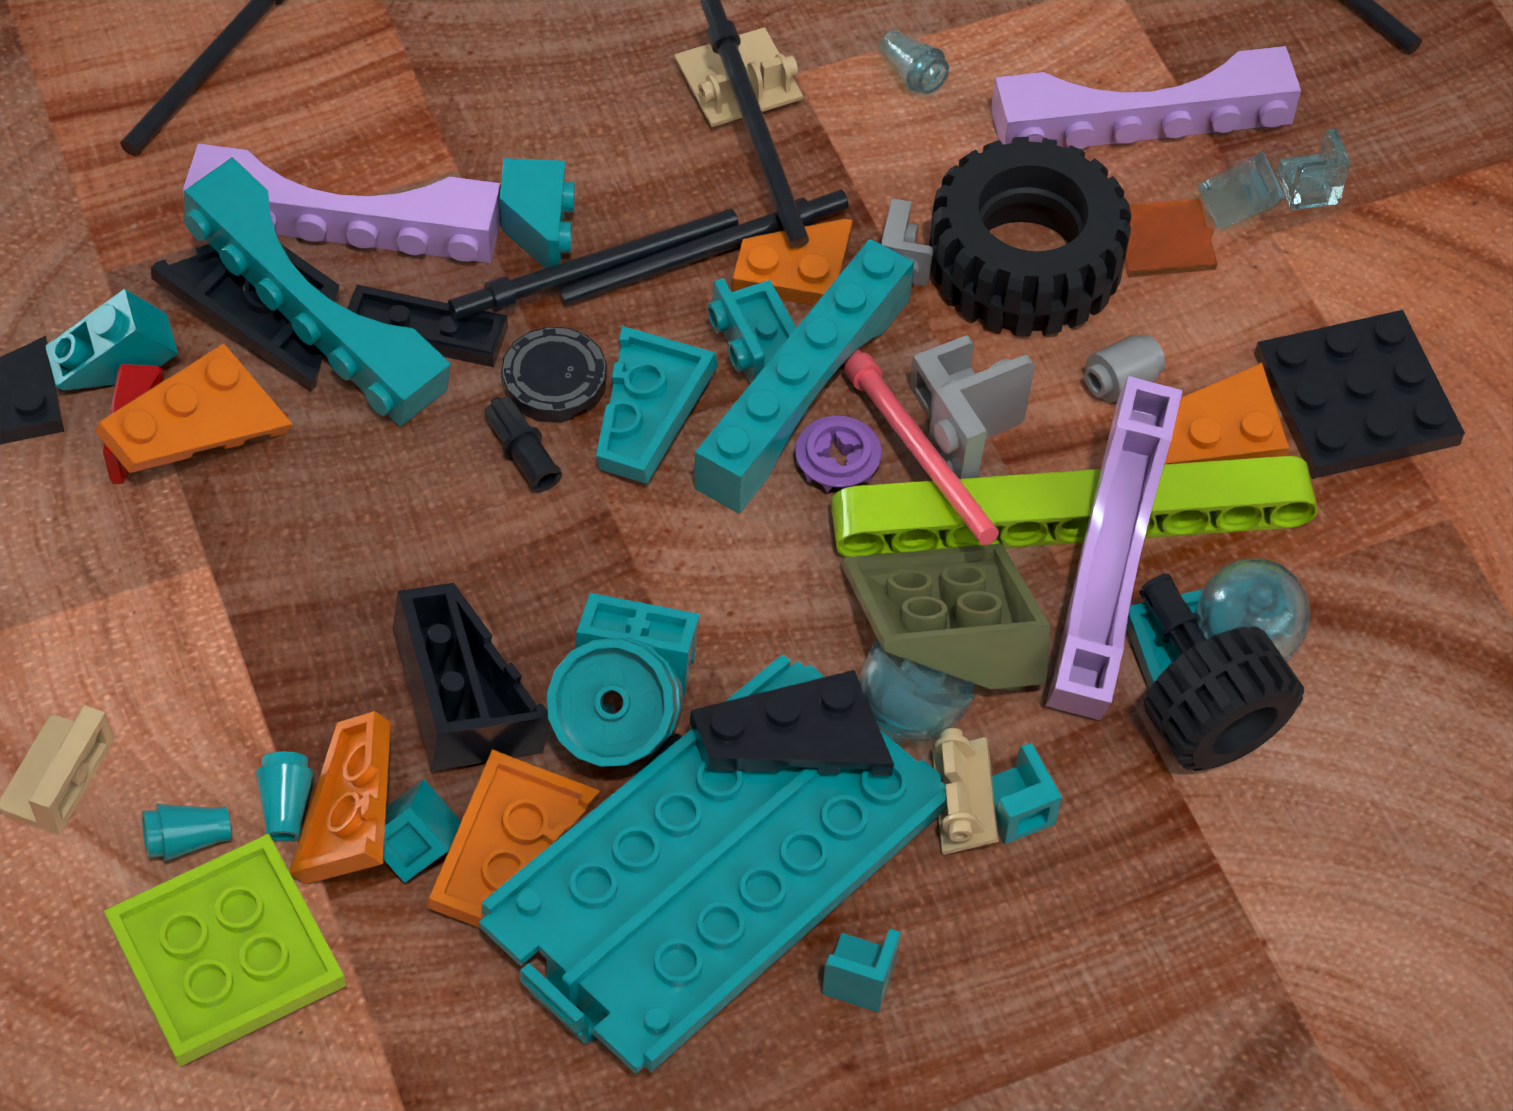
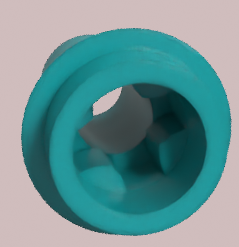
M286 751L268 753L262 757L261 767L255 771L265 820V835L269 834L274 842L297 841L301 836V824L314 771L308 768V757L303 754Z
M156 803L155 810L142 811L143 837L148 858L161 856L163 862L219 842L231 841L230 819L226 806L213 808Z

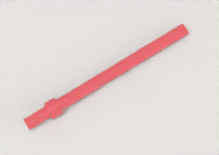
M858 348L844 361L845 375L857 390L866 392L979 543L988 545L994 542L999 535L996 526L881 378L882 370L870 354L862 353Z

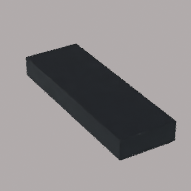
M356 285L347 308L358 315L388 325L415 329L443 357L494 367L508 329L507 315L481 311L454 320L450 314L448 303L362 285Z

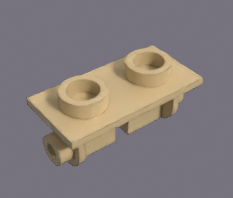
M944 729L940 732V739L935 742V750H932L934 769L944 777L943 783L946 785L948 808L939 815L942 853L946 855L999 842L988 739L983 737L969 741L963 737V732L960 729Z

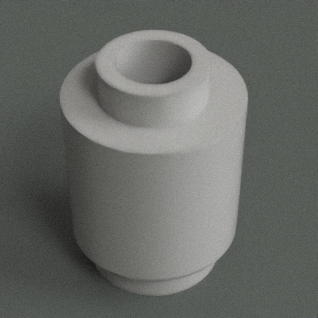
M1146 334L1142 336L1130 335L1087 358L1084 373L1086 385L1096 397H1100L1108 403H1114L1117 401L1128 376L1154 383L1158 378V374L1162 373L1165 369V356L1162 348L1153 337Z

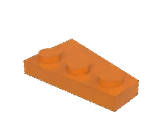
M222 344L101 420L96 427L95 433L127 471L132 473L188 459L196 452L220 446L228 449L243 445L245 440L269 435L270 438L284 435L289 432L293 424L228 347Z
M375 711L340 721L336 724L289 870L293 877L304 884L383 864L391 722Z

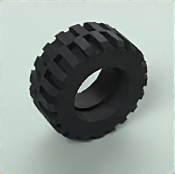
M1014 137L1012 142L1008 144H1002L1001 140L988 143L983 146L982 153L975 149L961 158L959 166L955 165L948 170L942 178L941 187L936 191L929 246L934 249L931 272L934 280L941 285V292L953 305L959 302L961 304L960 312L974 322L977 318L986 321V327L998 332H1001L1002 328L1016 330L1015 335L1031 336L1032 331L1043 330L1044 335L1059 333L1062 331L1063 325L1068 324L1070 328H1074L1088 321L1089 313L1092 315L1099 313L1109 303L1110 296L1116 293L1120 284L1131 233L1130 221L1132 216L1130 205L1123 198L1124 190L1114 176L1107 178L1109 170L1095 158L1092 161L1085 158L1086 153L1072 145L1066 149L1057 146V140L1043 138L1042 142H1029V137ZM1010 222H1032L1055 230L1069 243L1052 250L1028 251L1007 245L997 239L989 230Z

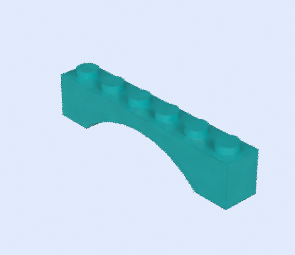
M233 157L184 190L183 220L189 232L199 241L206 240L219 253L223 264L231 273L236 276L242 275L255 287L260 300L269 309H278L291 322L295 333L304 343L308 345L314 344L328 357L333 370L342 379H351L365 393L368 403L377 413L383 416L387 414L401 427L447 391L451 363L415 329L388 325L358 315L330 300L304 278L291 263L277 238L270 215L268 190Z
M872 239L865 243L695 451V490L738 514L742 512L769 478L797 424L830 377L859 347L872 338L883 335L910 301L914 261Z

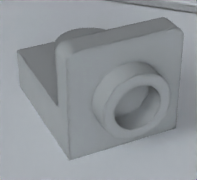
M891 198L881 245L914 261L912 284L927 286L934 249L928 245L916 244L918 224L909 223L912 202Z

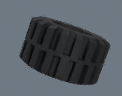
M1245 626L1212 636L1184 652L1152 684L1147 692L1148 696L1145 698L1143 706L1150 720L1180 765L1186 770L1202 771L1233 762L1254 751L1272 738L1293 716L1303 700L1302 695L1305 691L1303 685L1266 632L1261 630L1260 627L1252 626L1247 628Z

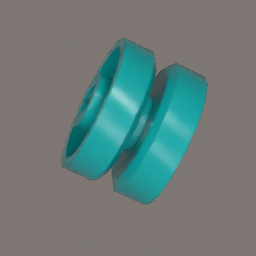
M630 637L593 640L572 650L555 669L547 691L548 720L559 742L578 759L601 767L628 765L659 751L676 732L683 711L682 683L672 662L653 645ZM618 692L622 696L623 706L619 712L615 713L614 705L606 703L607 693Z

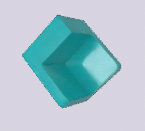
M1028 743L1020 746L1016 767L992 776L997 830L1004 845L1056 825L1062 800L1060 792L1033 744Z
M422 779L386 806L383 859L404 883L449 851L461 823L458 816L425 779Z
M890 928L883 946L841 933L834 955L830 954L825 964L822 994L879 1013L897 963L901 932Z

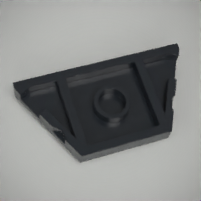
M210 244L195 248V256L170 265L164 259L156 262L151 267L152 280L311 392L316 387L324 353L314 344L308 345L304 343L295 333L291 322L278 309H269L258 297L255 287L242 275L236 276L231 273L223 264L219 253ZM282 245L289 260L304 278L326 297L337 303L339 284Z

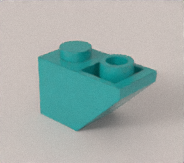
M503 159L500 189L502 231L545 269L561 264L562 253H571L572 222H565L564 219L565 212L574 213L576 189L575 182H566L565 161Z
M123 289L45 346L55 385L63 391L115 385L118 368H121V364L160 367L178 354L167 313L126 289Z

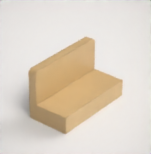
M84 705L75 722L58 715L49 716L1 796L0 813L60 836L114 742L105 712Z

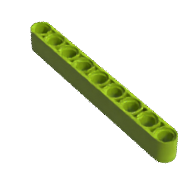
M1279 456L1165 464L1156 491L1145 538L1284 529L1304 525L1313 520L1318 513L1307 463L1304 459L1297 456ZM1101 469L964 478L959 480L998 529L999 535L991 544L1002 543L1004 548L1084 543ZM933 481L853 486L838 491L832 496L830 501L836 547L838 553L844 557L982 545Z

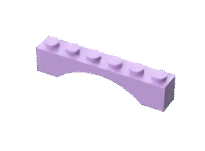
M1282 46L1238 51L1226 63L1202 78L1177 87L1150 92H1115L1092 89L1066 82L1045 72L995 77L991 113L998 139L1001 140L1002 144L1011 143L1014 137H1029V142H1042L1043 138L1057 140V146L1066 149L1070 145L1081 149L1087 146L1132 143L1168 137L1179 138L1187 135L1214 132L1226 133L1232 130L1293 124L1301 88L1287 47Z
M205 144L197 145L182 190L184 195V190L233 157L268 190L270 215L276 235L302 238L311 242L326 241L353 245L358 248L401 251L410 255L424 254L454 258L462 262L491 263L501 226L500 183L447 177L426 187L398 194L377 196L338 195L311 189L288 180L262 164L248 150Z
M1128 376L1117 399L1046 701L1047 707L1101 720L1112 703L1124 650L1127 620L1139 559L1156 491L1171 443L1183 390Z

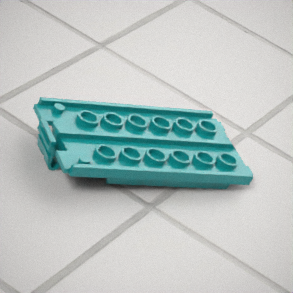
M782 654L726 701L825 676L810 664L805 667L799 661H796L790 666L791 660ZM691 729L482 902V915L484 918L479 921V928L520 966L538 951L547 959L546 978L528 963L520 970V982L540 1004L555 1015L584 1045L598 1038L635 1074L644 1067L652 1072L948 808L946 785L943 783L944 777L923 759L920 762L915 760L882 731L881 734L894 762L892 776H871L870 769L840 768L839 774H817V768L785 766L778 772L707 770L695 735Z

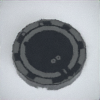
M545 327L530 331L512 343L503 357L501 370L502 386L505 394L507 393V396L514 401L523 415L538 421L564 422L573 419V414L580 413L584 409L585 413H587L598 404L606 391L607 362L601 348L588 335L571 328Z

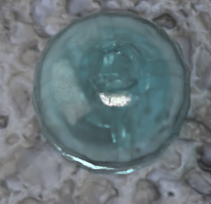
M1242 558L1224 565L1204 586L1194 612L1198 613L1201 617L1199 627L1207 639L1239 627H1260L1261 630L1266 632L1287 663L1301 648L1311 619L1309 596L1297 576L1282 564L1265 558Z
M878 639L865 659L859 675L862 693L870 705L879 729L890 739L897 742H902L905 738L915 741L939 738L945 729L954 728L958 724L976 695L971 694L975 688L973 682L884 652Z

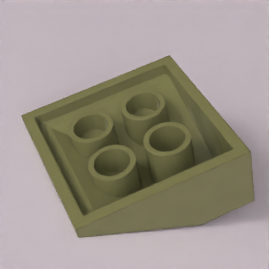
M1002 543L843 558L842 568L884 652L991 690L1015 691L1025 686L1046 684L1051 625Z

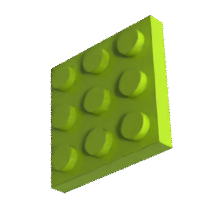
M269 834L104 910L110 928L179 1067L346 987L345 976Z

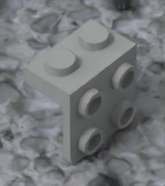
M1028 355L1012 360H1000L987 370L967 378H954L946 382L941 388L935 390L928 439L959 479L979 477L985 439L1016 427L1024 421L1035 364Z

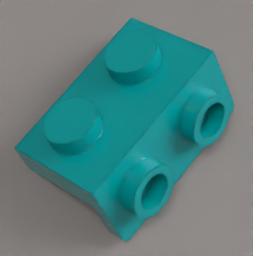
M724 278L713 281L712 302L707 303L710 322L717 333L723 331L728 340L729 356L737 372L744 371L751 384L793 333L796 326L771 280L734 292L730 291Z

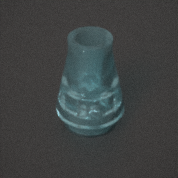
M898 29L891 30L881 40V54L890 61L911 91L929 94L939 89L945 82L949 73V64L940 49L909 37Z

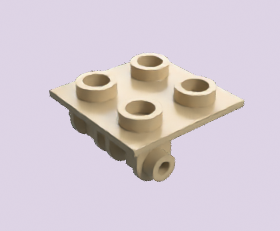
M765 27L740 34L741 44L738 48L762 112L802 100L803 94L793 78L794 75L798 74L795 58L792 55L785 57L782 53H779ZM710 44L674 54L679 68L711 127L743 118L720 55L713 52Z

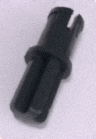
M496 397L490 401L491 404L485 409V417L504 444L502 447L503 454L507 459L516 462L534 492L540 493L551 489L560 481L562 472L542 445V433L537 427H530L510 397Z
M1166 573L1154 577L1141 587L1142 590H1139V594L1154 614L1162 629L1160 633L1161 639L1164 643L1171 642L1178 656H1181L1193 646L1207 639L1199 627L1202 622L1200 615L1191 612L1170 574Z

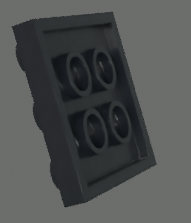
M1403 310L1257 342L1254 353L1258 364H1263L1271 392L1302 459L1307 463L1312 479L1461 444L1465 432Z

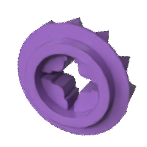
M828 416L812 422L799 435L795 450L796 467H801L804 471L807 483L813 481L821 483L826 492L832 487L848 488L861 482L869 484L873 473L880 469L882 455L881 444L874 431L865 423L846 416ZM832 442L835 443L836 449H839L842 455H847L845 466L837 464L835 458L830 457Z

